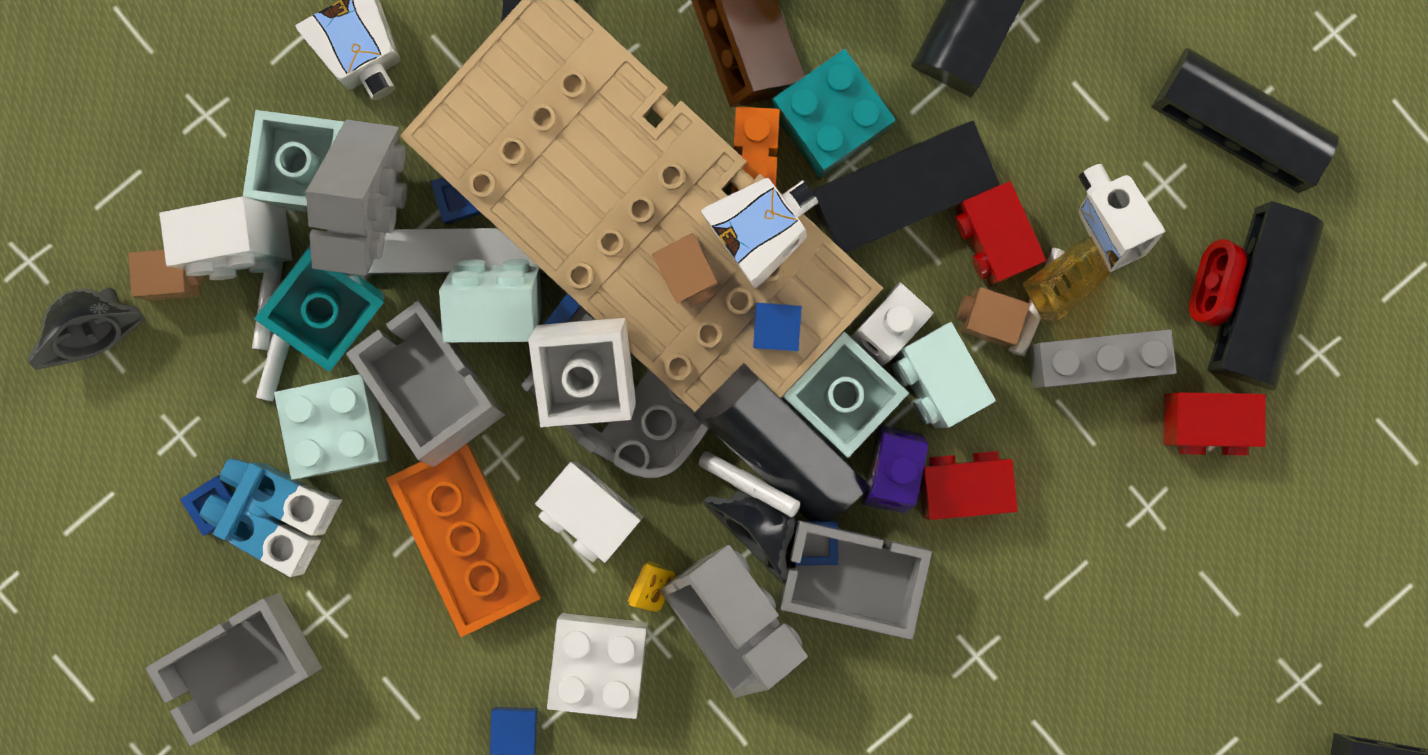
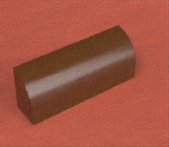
M691 0L730 108L775 97L805 76L777 0Z

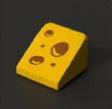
M649 560L645 562L628 599V605L653 612L660 611L665 598L659 589L674 579L675 573Z

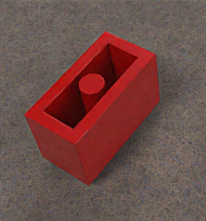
M1011 181L969 198L955 208L958 214L954 216L956 228L963 240L969 239L975 255L972 256L975 271L980 279H987L989 286L1047 261Z
M1184 392L1164 394V445L1178 446V454L1206 455V446H1222V455H1249V447H1266V394Z
M999 451L972 453L973 461L956 463L955 455L929 457L930 465L924 466L920 484L923 518L937 520L1018 512L1013 459H999Z

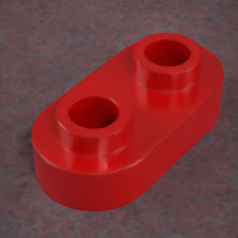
M1220 239L1210 244L1204 251L1188 304L1189 314L1195 321L1209 327H1217L1226 322L1231 316L1247 264V254L1241 246L1229 240Z

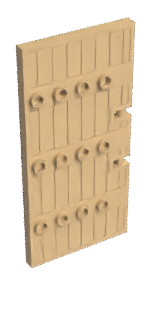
M521 0L403 131L400 137L594 319L626 318L630 352L694 412L743 363L781 398L881 292L883 287L811 220L802 214L798 219L806 229L807 238L760 286L754 288L707 223L701 210L727 197L728 195L723 190L730 182L740 191L765 178L759 174L753 179L743 170L748 164L747 161L683 101L674 106L665 97L670 92L669 89L574 0ZM652 110L663 119L656 128L645 119ZM694 233L720 284L711 288L715 295L714 297L690 308L687 301L681 304L676 303L652 253ZM756 303L802 306L799 351L753 348Z

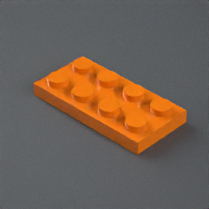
M469 442L435 467L419 462L386 478L460 638L542 598Z

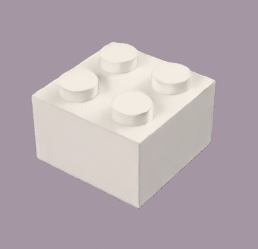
M242 196L159 213L166 266L184 269L187 276L209 275L210 280H226L237 277V270L249 268L251 273L270 272L277 269L276 263L292 260L286 209Z
M626 318L543 324L535 327L528 342L540 427L631 420L636 399Z
M579 461L570 462L535 503V505L543 510L539 518L555 532L560 533L561 530L565 529L575 537L577 541L573 546L591 562L599 558L605 563L644 517Z
M562 613L558 617L556 624L547 709L636 719L640 701L648 622Z

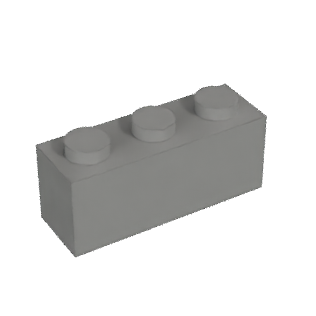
M1172 329L1043 342L1031 345L1028 348L1033 389L1177 373Z

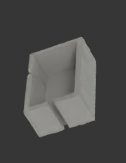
M345 120L306 190L309 227L328 229L327 231L312 229L309 234L313 269L367 276L374 259L382 257L386 233L393 232L396 212L398 209L404 208L407 199V184L401 182L400 175L405 166L406 147L405 145H399V127Z
M418 300L386 324L391 332L405 341L398 345L394 339L378 329L346 354L416 458L435 467L505 416V413L487 387L477 379L479 376L456 343L443 342L440 320L433 311Z
M797 519L795 534H793L789 551V559L800 563L802 553L803 556H829L830 537L838 539L839 565L787 566V579L785 584H782L778 600L780 610L913 640L932 551L888 539L885 540L884 547H882L884 540L875 536Z
M727 545L697 560L659 590L730 692L737 698L769 690L808 656L801 647L802 641L798 633L791 626L785 623L780 624L777 617L779 615L775 610L776 604L772 596L765 589L760 588L749 573L750 568L745 558L739 552L733 551L730 545Z
M280 593L259 600L229 618V621L215 626L145 668L165 703L187 692H190L192 695V700L170 711L189 746L201 741L322 669Z

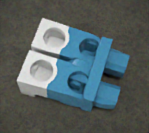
M228 459L220 473L219 479L236 488L231 500L228 501L218 495H211L204 503L199 516L216 527L213 535L229 541L234 546L285 575L293 577L304 574L322 540L316 535L325 534L342 499L328 492H322L297 479L291 480L290 475L276 470V468L266 463H250L239 459Z

